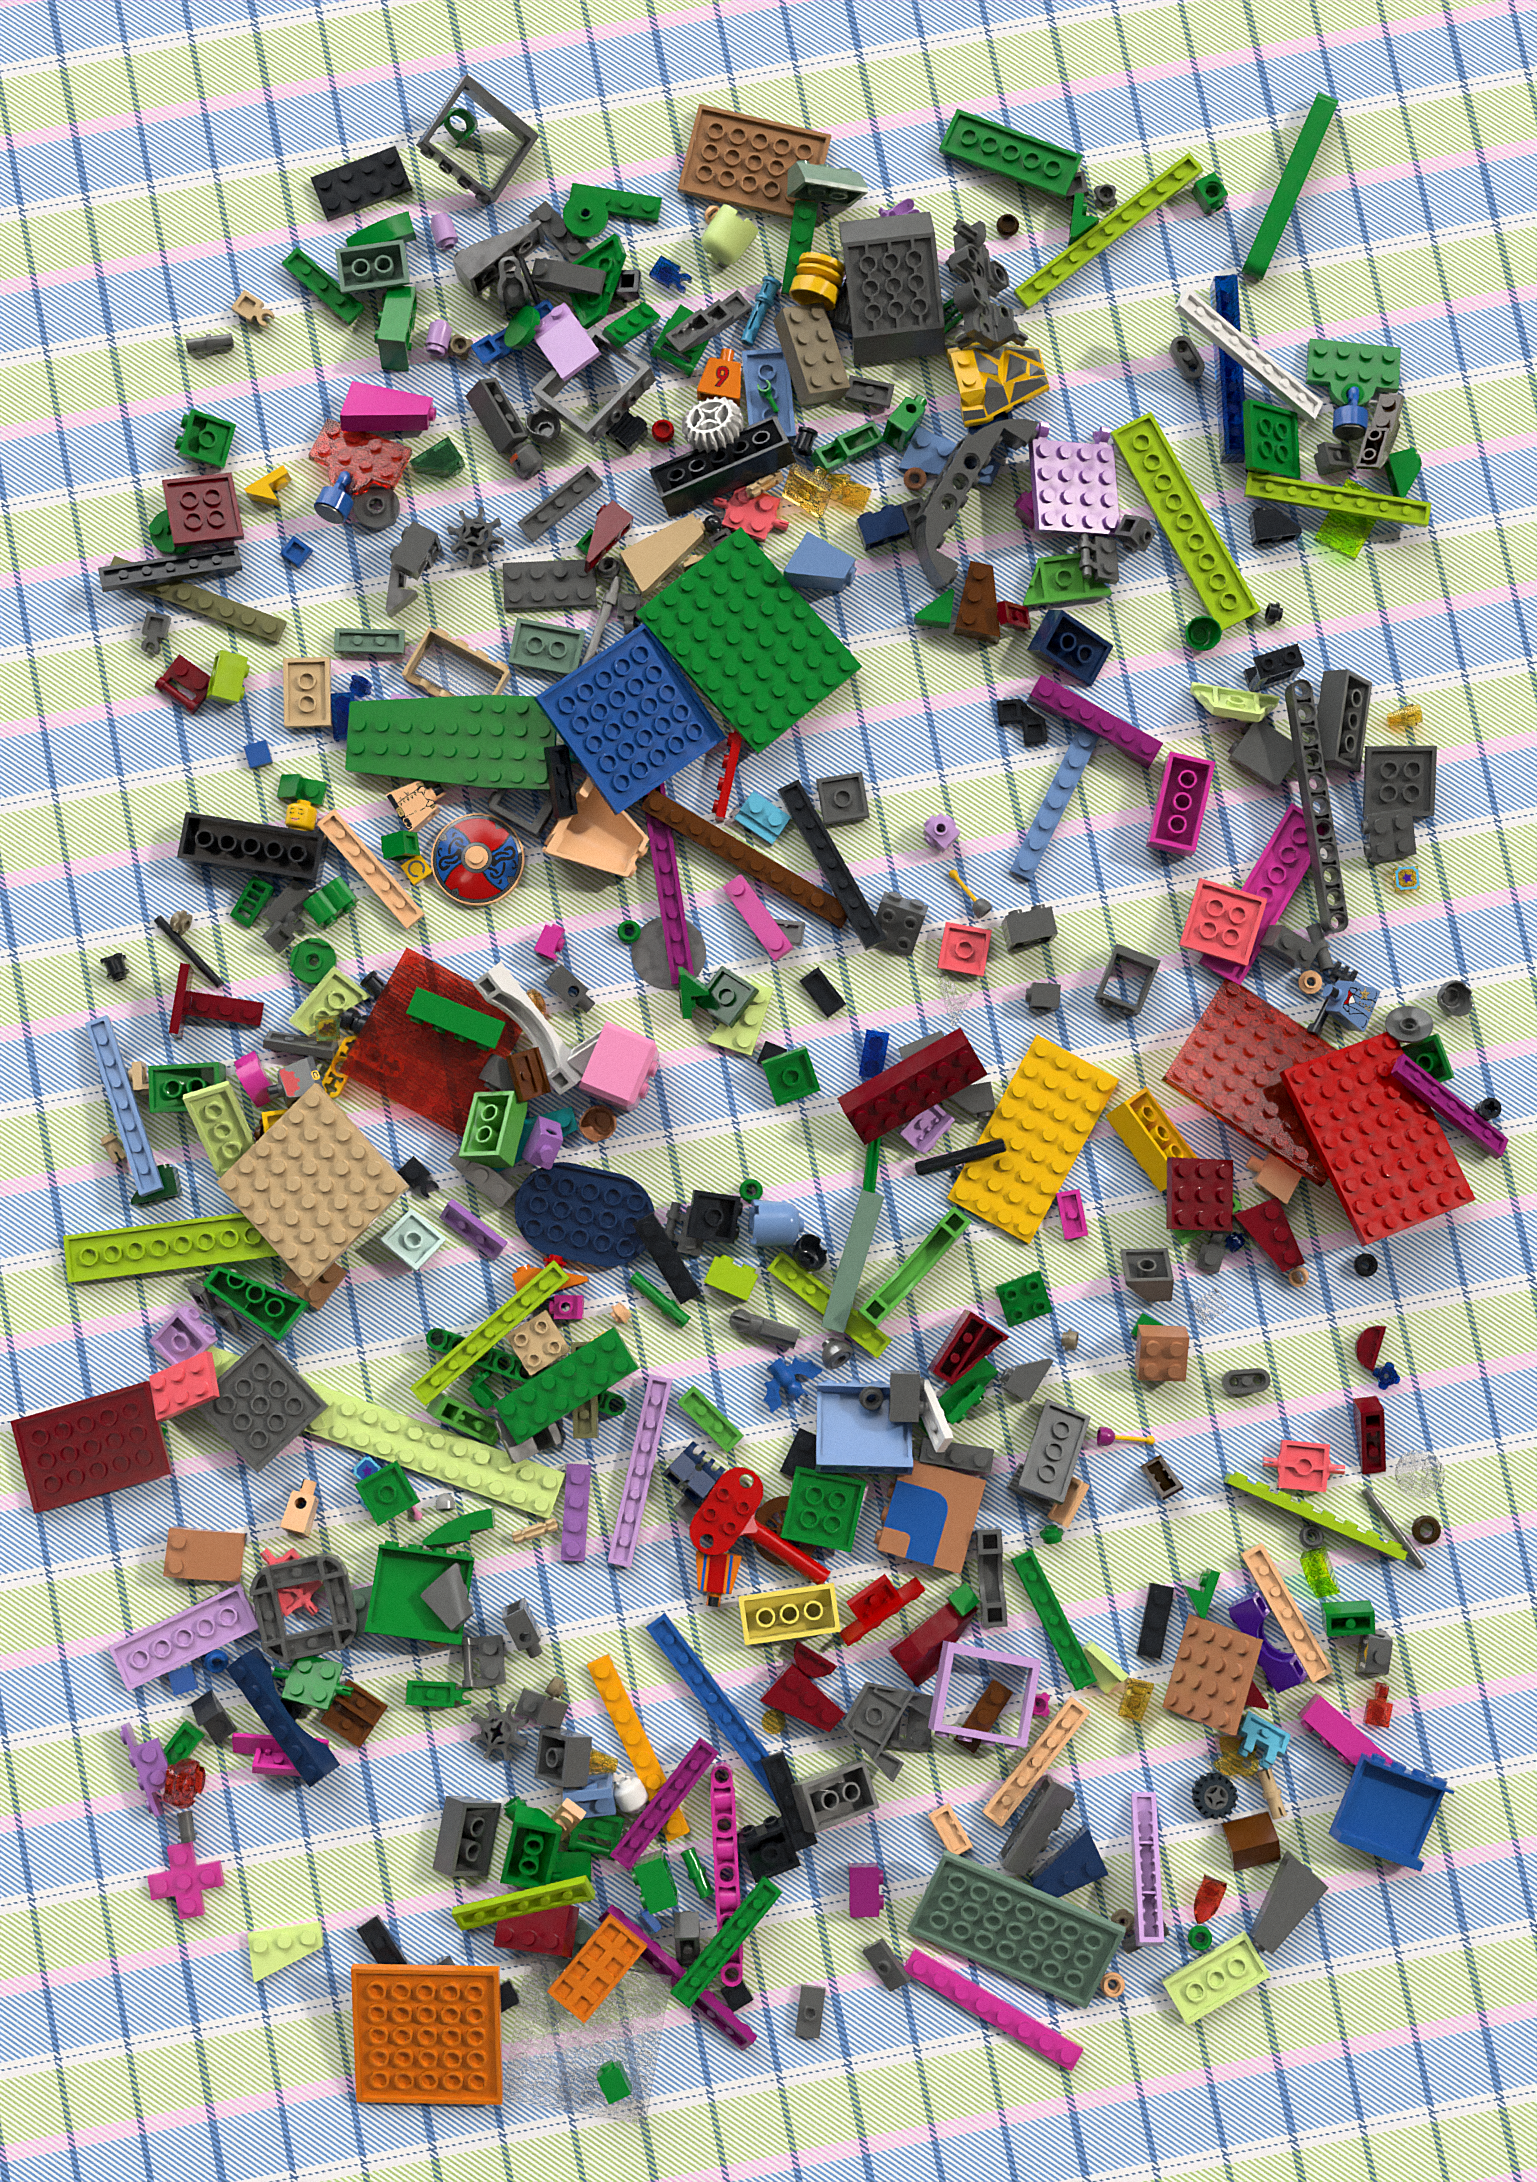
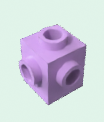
M940 813L937 817L932 815L924 823L926 828L923 831V835H925L924 840L932 848L936 846L943 853L959 837L960 831L955 827L956 823L950 816L946 815L944 817Z

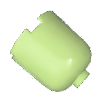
M726 204L719 208L702 236L703 248L708 253L706 258L715 265L718 262L724 265L736 263L754 241L759 231L748 218L743 221L736 216L738 211Z

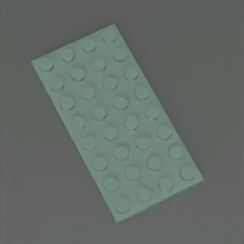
M945 1849L907 1928V1932L1086 2009L1126 1931V1927Z

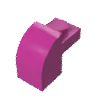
M252 1051L234 1061L237 1069L235 1070L236 1074L256 1107L259 1108L272 1101L269 1099L266 1087L273 1085V1082L264 1071L256 1052Z

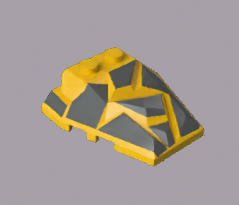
M976 342L962 350L958 348V344L945 346L949 368H953L960 395V412L964 428L986 424L993 420V416L1003 411L1007 413L1012 410V406L1020 402L1026 403L1050 389L1039 348L1002 345L991 351Z

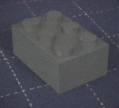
M853 1760L790 1785L805 1832L817 1833L880 1808L865 1760Z

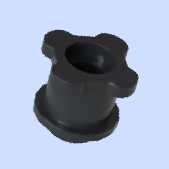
M116 953L100 959L101 964L106 966L108 972L107 979L118 982L127 978L126 975L130 971L126 969L124 960L127 959L126 955Z

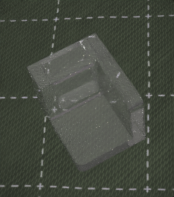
M1217 1288L1209 1290L1189 1304L1202 1324L1209 1323L1229 1309V1305Z

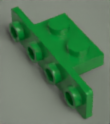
M985 1357L976 1363L971 1370L957 1380L938 1399L947 1423L953 1425L956 1422L959 1424L968 1415L966 1411L972 1405L976 1407L984 1399L983 1394L986 1392L984 1387L998 1374V1370ZM920 1417L919 1422H916V1424L928 1435L923 1420Z

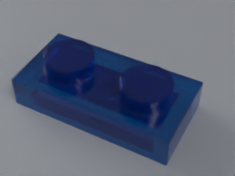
M354 692L331 693L334 741L347 740L349 706L351 701H355Z
M866 1030L858 1076L873 1078L883 1072L890 1033Z

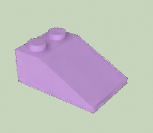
M565 302L555 307L548 315L542 318L539 326L535 325L534 331L536 333L534 340L564 382L601 355V352Z

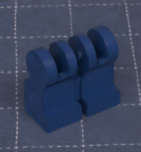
M692 1441L662 1475L677 1489L685 1481L687 1484L681 1492L695 1505H698L726 1469L720 1466L717 1471H712L711 1466L715 1460L711 1458L708 1463L705 1462L701 1466L703 1469L700 1472L697 1471L695 1466L702 1463L706 1452L702 1450L699 1455H694L693 1450L697 1447V1444Z

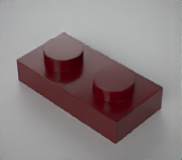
M1006 600L997 602V619L1001 626L1022 632L1031 630L1028 607Z

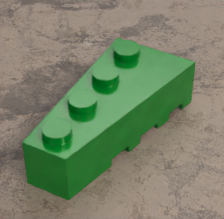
M218 1265L202 1284L210 1292L281 1344L311 1306L309 1302L268 1287L265 1284L246 1278Z

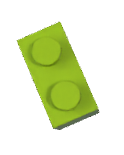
M224 650L218 651L215 654L206 698L229 705H235L239 700L242 701L245 693V687H242L243 680L247 678L250 665L247 664L248 657Z
M721 1254L720 1258L715 1256L704 1283L748 1301L759 1276L755 1274L756 1269L744 1263L742 1267L733 1264V1258Z

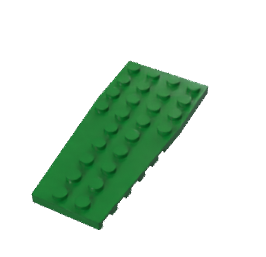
M471 695L351 701L349 706L345 770L350 773L359 772L367 775L376 774L392 778L401 777L416 781L425 780L441 784L450 783L482 789L550 791L544 747L556 745L557 731L534 700L536 696Z

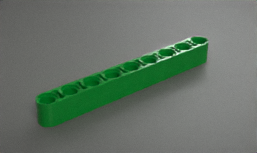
M1320 92L1317 93L1242 268V273L1261 281L1263 280L1339 100Z
M433 1328L427 1333L426 1342L432 1349L448 1354L454 1349V1345L458 1340L463 1341L466 1337L442 1328ZM436 1332H441L444 1336V1341L441 1345L437 1346L433 1343L432 1336ZM494 1347L488 1351V1359L485 1362L477 1360L474 1363L523 1383H527L549 1369L545 1367L529 1379H525L521 1375V1368L524 1365L519 1357ZM502 1357L510 1359L511 1365L507 1370H502L499 1367L498 1363ZM609 1390L600 1393L598 1411L612 1416H618L625 1412L627 1401L623 1396ZM613 1398H618L622 1402V1409L619 1412H614L610 1409L609 1404Z

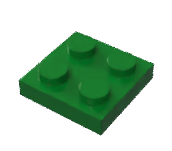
M806 1046L761 1061L776 1106L821 1091Z
M398 1460L355 1484L377 1526L421 1502Z

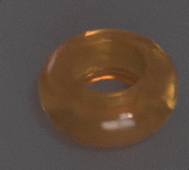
M536 989L527 990L526 994L541 1014L544 1015L546 1004L540 992Z

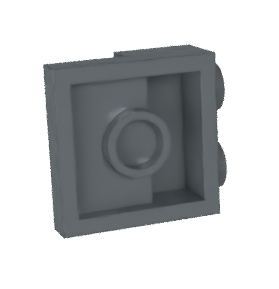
M1412 808L1363 815L1364 821H1361V831L1363 835H1366V844L1363 845V850L1368 861L1379 862L1417 854Z

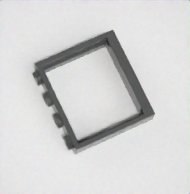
M466 74L460 78L416 146L421 149L420 153L423 156L437 162L440 170L454 176L462 188L469 189L476 194L475 198L479 202L490 205L497 201L540 135ZM461 92H464L522 141L490 191L429 142Z
M595 325L587 334L600 351L605 346L638 372L588 424H585L553 399L575 375L564 382L553 367L531 390L540 405L553 412L562 422L592 445L603 437L614 423H617L622 415L635 405L643 393L649 390L650 386L656 381L650 366L626 348L621 347L618 349L602 335L603 331Z

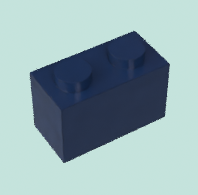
M894 504L886 505L881 508V511L875 513L871 511L865 512L856 520V528L865 551L906 538L909 535L910 529L900 504L896 506Z

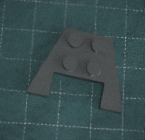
M865 1681L841 1724L886 1777L894 1782L904 1762L883 1751V1748L907 1705L930 1718L933 1695Z

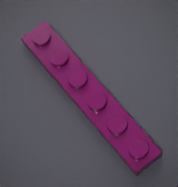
M1405 1054L1397 1058L1391 1075L1493 1158L1498 1159L1503 1156L1509 1141L1507 1137Z
M699 1737L610 1853V1856L630 1870L719 1754V1751Z

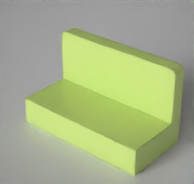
M1092 1640L1082 1648L1098 1680L1094 1683L1104 1693L1108 1694L1119 1681L1123 1683L1129 1676Z

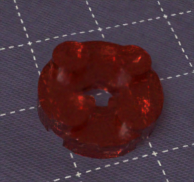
M184 1758L167 1768L165 1793L163 1795V1800L166 1803L180 1809H186L196 1802L193 1799L197 1793H202L206 1780L205 1769L199 1765V1761Z

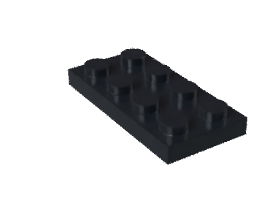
M396 146L310 177L327 222L412 191V186Z

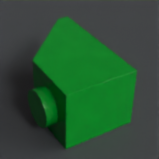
M1414 447L1389 454L1383 465L1393 496L1405 498L1421 470V457L1419 454H1416Z

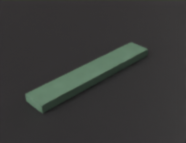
M861 1190L821 1327L840 1333L845 1331L884 1196Z

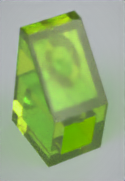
M1326 1546L1302 1552L1299 1560L1307 1583L1317 1599L1341 1593Z

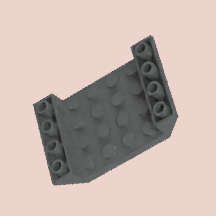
M930 211L839 222L841 247H843L853 338L851 342L854 364L945 354V324L935 230Z

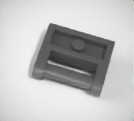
M503 1635L462 1638L461 1646H459L462 1647L464 1680H462V1688L506 1684ZM472 1646L479 1647L480 1679H474Z
M909 1707L906 1739L899 1738L900 1717L886 1745L929 1751L932 1729L928 1728L930 1718Z

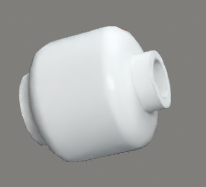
M624 1776L616 1782L614 1798L621 1811L636 1814L646 1807L649 1795L639 1778Z

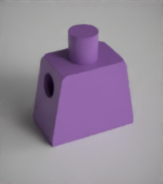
M538 1116L521 1156L531 1164L550 1170L563 1142L561 1124Z

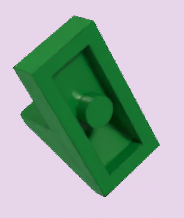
M1075 192L1068 246H1071L1095 227L1100 220L1099 217L1086 216L1087 202H1083L1084 193Z
M282 774L277 798L297 801L298 799L306 800L313 805L323 806L328 784L324 781L303 778L301 774Z
M678 967L682 1019H692V1010H696L695 996L709 995V991L705 984L685 968Z
M1207 1568L1206 1572H1202L1198 1583L1201 1586L1200 1590L1182 1584L1196 1615L1204 1619L1206 1618L1220 1576V1572Z

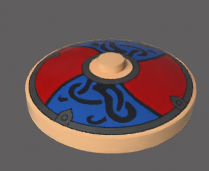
M482 813L467 814L447 824L438 834L431 852L433 875L443 892L456 902L473 907L489 906L509 896L519 884L525 866L523 846L516 832L503 820Z

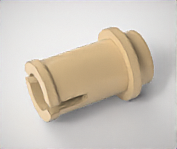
M112 1132L100 1138L102 1142L100 1145L105 1147L112 1163L116 1164L119 1160L115 1152L121 1161L127 1156L117 1141L118 1136H114Z

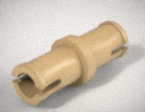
M1269 1767L1268 1770L1262 1769L1263 1771H1257L1256 1773L1264 1791L1262 1796L1263 1799L1267 1800L1272 1819L1275 1820L1282 1818L1281 1816H1287L1288 1814L1285 1811L1280 1796L1282 1792L1276 1785L1272 1768Z

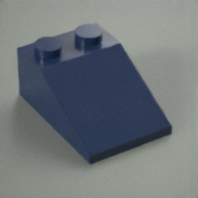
M1049 609L1027 650L1047 664L1092 686L1113 645L1065 611Z

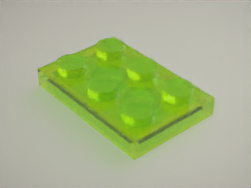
M1348 478L1342 488L1375 493ZM1329 511L1313 540L1355 561L1377 519Z

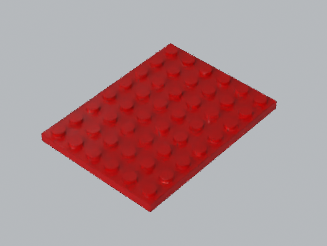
M1388 1032L1285 1069L1279 1073L1362 1247L1476 1200L1431 1106L1391 1075L1397 1058L1405 1053L1399 1041L1392 1038Z

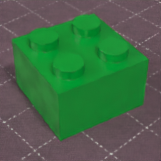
M660 1849L639 1857L634 1863V1867H632L631 1875L635 1886L640 1885L641 1895L639 1897L643 1909L648 1908L649 1914L652 1915L678 1905L679 1893L664 1850Z

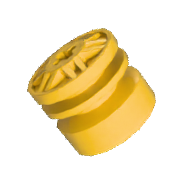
M817 252L803 253L799 258V265L796 268L797 276L793 278L789 291L790 297L800 305L823 302L826 311L833 310L839 296L838 288L842 285V278L845 276V266L837 259Z

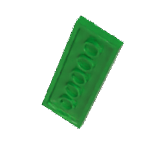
M960 109L956 110L939 147V153L1064 200L1083 161V155Z
M613 1327L495 1402L494 1406L517 1445H520L637 1371L640 1367L616 1327Z

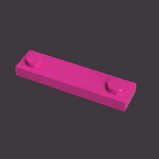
M742 874L722 887L775 962L795 949Z

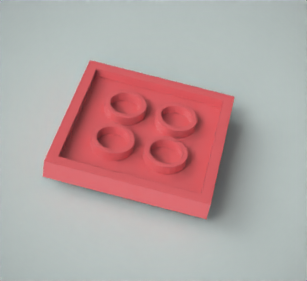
M1200 878L1178 946L1246 967L1267 899Z

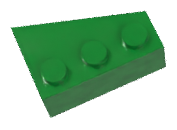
M388 287L387 293L382 295L383 312L379 311L378 325L380 327L379 330H375L374 342L378 344L381 369L409 372L410 365L407 352L412 350L410 337L415 326L418 303L416 287Z

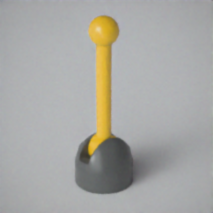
M956 870L949 872V877L955 879L974 902L972 910L978 919L984 917L992 910L993 906L989 901L982 898L977 899L958 877Z

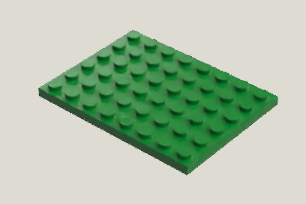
M741 527L635 614L642 624H646L668 654L757 756L862 668V665Z

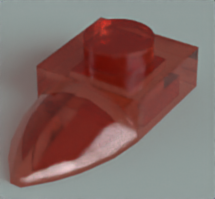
M1204 1874L1194 1902V1916L1197 1924L1206 1922L1216 1913L1227 1889V1883Z

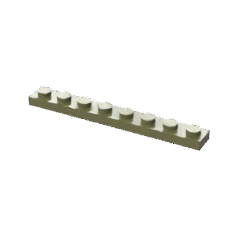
M114 555L110 566L131 562ZM180 580L133 588L279 644L287 624L285 620Z

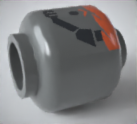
M520 443L511 450L513 455L510 457L509 463L520 477L531 479L543 469L541 465L544 460L532 444L524 446Z

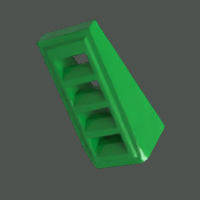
M253 875L230 916L250 928L275 889ZM255 887H260L264 890V893L261 894L254 890ZM253 894L260 900L257 903L253 899L249 898V896ZM245 902H248L251 905H253L255 907L254 910L252 911L251 909L244 906ZM242 909L250 915L249 919L239 914V911Z

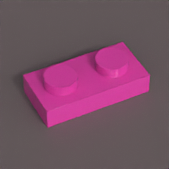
M1080 1189L1056 1193L1064 1240L1088 1236Z

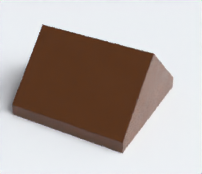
M1268 1811L1221 1823L1234 1872L1281 1860L1279 1838Z

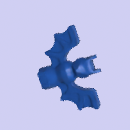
M781 1357L770 1365L767 1370L773 1375V1379L764 1383L767 1388V1394L763 1399L769 1405L770 1413H773L782 1405L779 1395L780 1387L786 1388L788 1394L798 1404L800 1402L797 1398L803 1393L808 1396L803 1386L796 1381L795 1374H802L809 1379H814L822 1372V1369L816 1367L812 1360L801 1362L796 1358L793 1359L792 1364L789 1366L785 1364Z

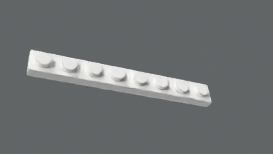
M1189 288L1182 292L1174 308L1178 313L1310 423L1316 419L1323 404L1320 399Z

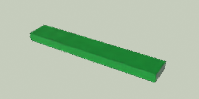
M1031 1549L1010 1559L1075 1691L1098 1681L1033 1550Z
M763 1875L671 1989L670 1993L689 2009L783 1891Z

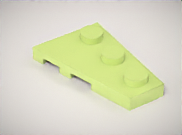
M333 966L291 1016L289 1022L308 1036L316 1031L315 1019H318V1016L335 1015L337 1017L346 1012L348 1008H353L359 1002L368 999L371 995ZM320 1018L318 1029L324 1026L323 1023L331 1022L333 1018Z
M321 1920L248 1932L254 1983L324 1946Z

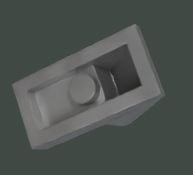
M392 565L385 609L388 616L391 617L395 616L419 597L416 590L401 589L406 586V574L394 569Z

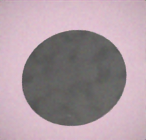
M661 917L649 921L641 928L640 938L633 943V965L639 976L651 986L664 990L678 989L679 985L671 986ZM686 920L694 976L697 978L705 963L706 946L698 929Z

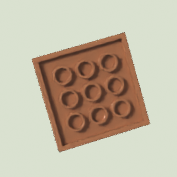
M1189 1614L1162 1707L1236 1736L1263 1640Z

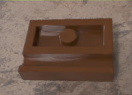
M539 1047L506 1056L519 1102L552 1092Z

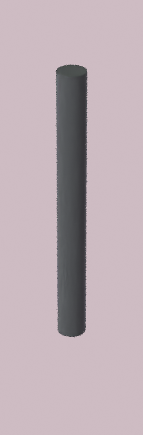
M1369 1487L1361 1491L1362 1495L1396 1540L1402 1544V1548L1408 1552V1556L1419 1570L1423 1569L1427 1565L1371 1489Z

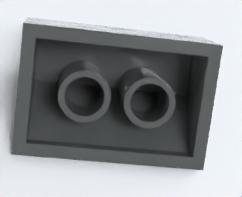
M446 1796L432 1869L448 1876H488L501 1803L468 1796Z

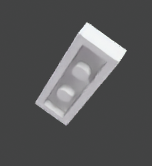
M929 1379L924 1380V1392H920L919 1401L924 1402V1411L921 1418L936 1453L945 1452L954 1437L944 1416V1411L937 1400L936 1392L932 1388Z

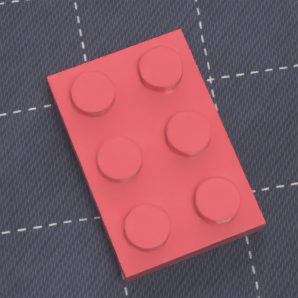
M204 1351L149 1376L156 1421L164 1422L220 1397L213 1355L209 1351Z

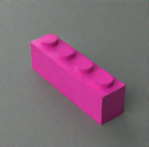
M1315 1693L1297 1714L1303 1719L1300 1724L1310 1733L1315 1730L1321 1736L1318 1740L1328 1749L1333 1746L1339 1752L1337 1757L1347 1766L1352 1763L1356 1767L1361 1753L1370 1756L1372 1753H1376L1386 1758V1762L1392 1763L1393 1760L1319 1694Z

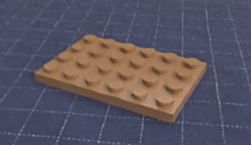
M699 104L678 184V192L793 219L795 200L816 201L787 197L788 169L799 160L809 161L813 165L825 164L832 135Z

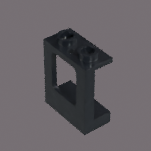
M1297 643L1253 657L1255 666L1245 669L1243 673L1250 692H1256L1294 680L1305 666Z

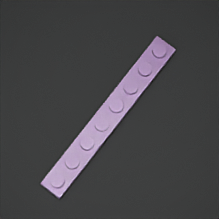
M649 1374L608 1563L631 1568L673 1379Z

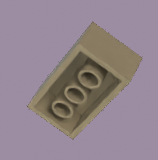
M819 302L782 308L773 322L800 406L841 399L851 386L824 303Z

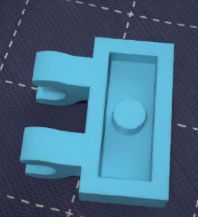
M1248 1711L1244 1715L1238 1735L1244 1737L1238 1748L1237 1754L1246 1758L1248 1752L1252 1753L1255 1744L1265 1749V1752L1258 1766L1268 1770L1269 1765L1274 1764L1276 1756L1281 1758L1285 1754L1291 1734Z

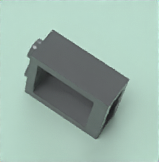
M498 789L497 792L493 791L488 799L490 811L538 839L553 815L550 791H539L548 796L532 824L527 823L499 806L508 790Z
M1117 943L1112 950L1094 998L1099 1000L1098 1004L1104 1007L1111 1008V1006L1120 1008V1013L1130 1017H1133L1134 1014L1138 1015L1141 1013L1161 960ZM1117 958L1149 970L1135 1006L1103 993Z

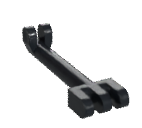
M1337 961L1329 976L1336 979L1333 984L1335 986L1338 980L1354 982L1358 971L1354 969L1349 977L1347 973L1350 967L1345 965L1342 972L1338 970L1342 963ZM1326 998L1315 1022L1310 1023L1305 1031L1309 1035H1314L1313 1037L1316 1039L1320 1037L1323 1031L1322 1027L1329 1015L1326 1012L1328 998Z

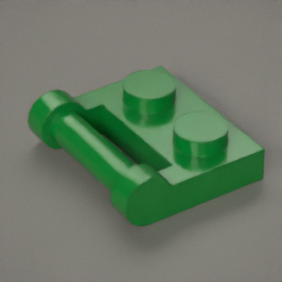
M668 319L650 352V356L661 358L684 371V374L688 377H691L709 340L681 353L691 359L690 363L683 361L662 349V346L666 345L677 351L666 339L665 335L679 324Z
M606 1815L583 1818L572 1830L568 1850L575 1851V1849L606 1856L608 1860L615 1861L610 1856V1853L620 1841L625 1817ZM579 1833L612 1841L611 1847L579 1840Z

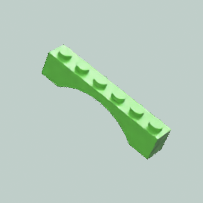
M953 1206L902 1266L858 1310V1316L876 1331L967 1231L972 1221Z

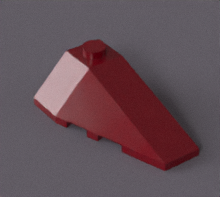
M947 1602L888 1648L889 1652L917 1687L938 1671L943 1641L953 1643L958 1641L977 1612L978 1608L976 1606L963 1617H960L951 1604Z

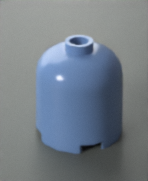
M752 1199L751 1203L755 1208H750L748 1231H753V1239L748 1240L749 1246L785 1247L794 1244L798 1238V1233H803L804 1219L799 1218V1211L796 1206L788 1202Z

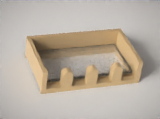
M430 626L401 673L404 680L435 697L501 695L509 679L512 677L508 670L509 667L503 662L497 660L495 663L489 660V656L483 651L477 649L475 652L469 649V645L463 640L457 638L455 641L448 637L449 634L443 629L437 627L435 630Z

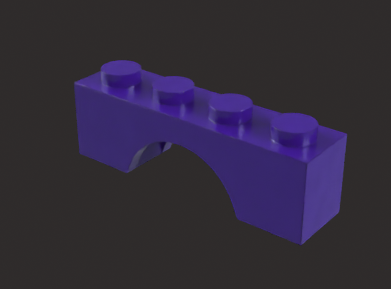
M1257 1590L1235 1600L1228 1608L1233 1623L1238 1625L1242 1633L1263 1640L1257 1664L1264 1670L1268 1684L1274 1687L1278 1694L1302 1683L1308 1674L1296 1653H1285L1277 1650L1269 1643L1265 1636L1264 1621L1271 1610L1260 1591Z

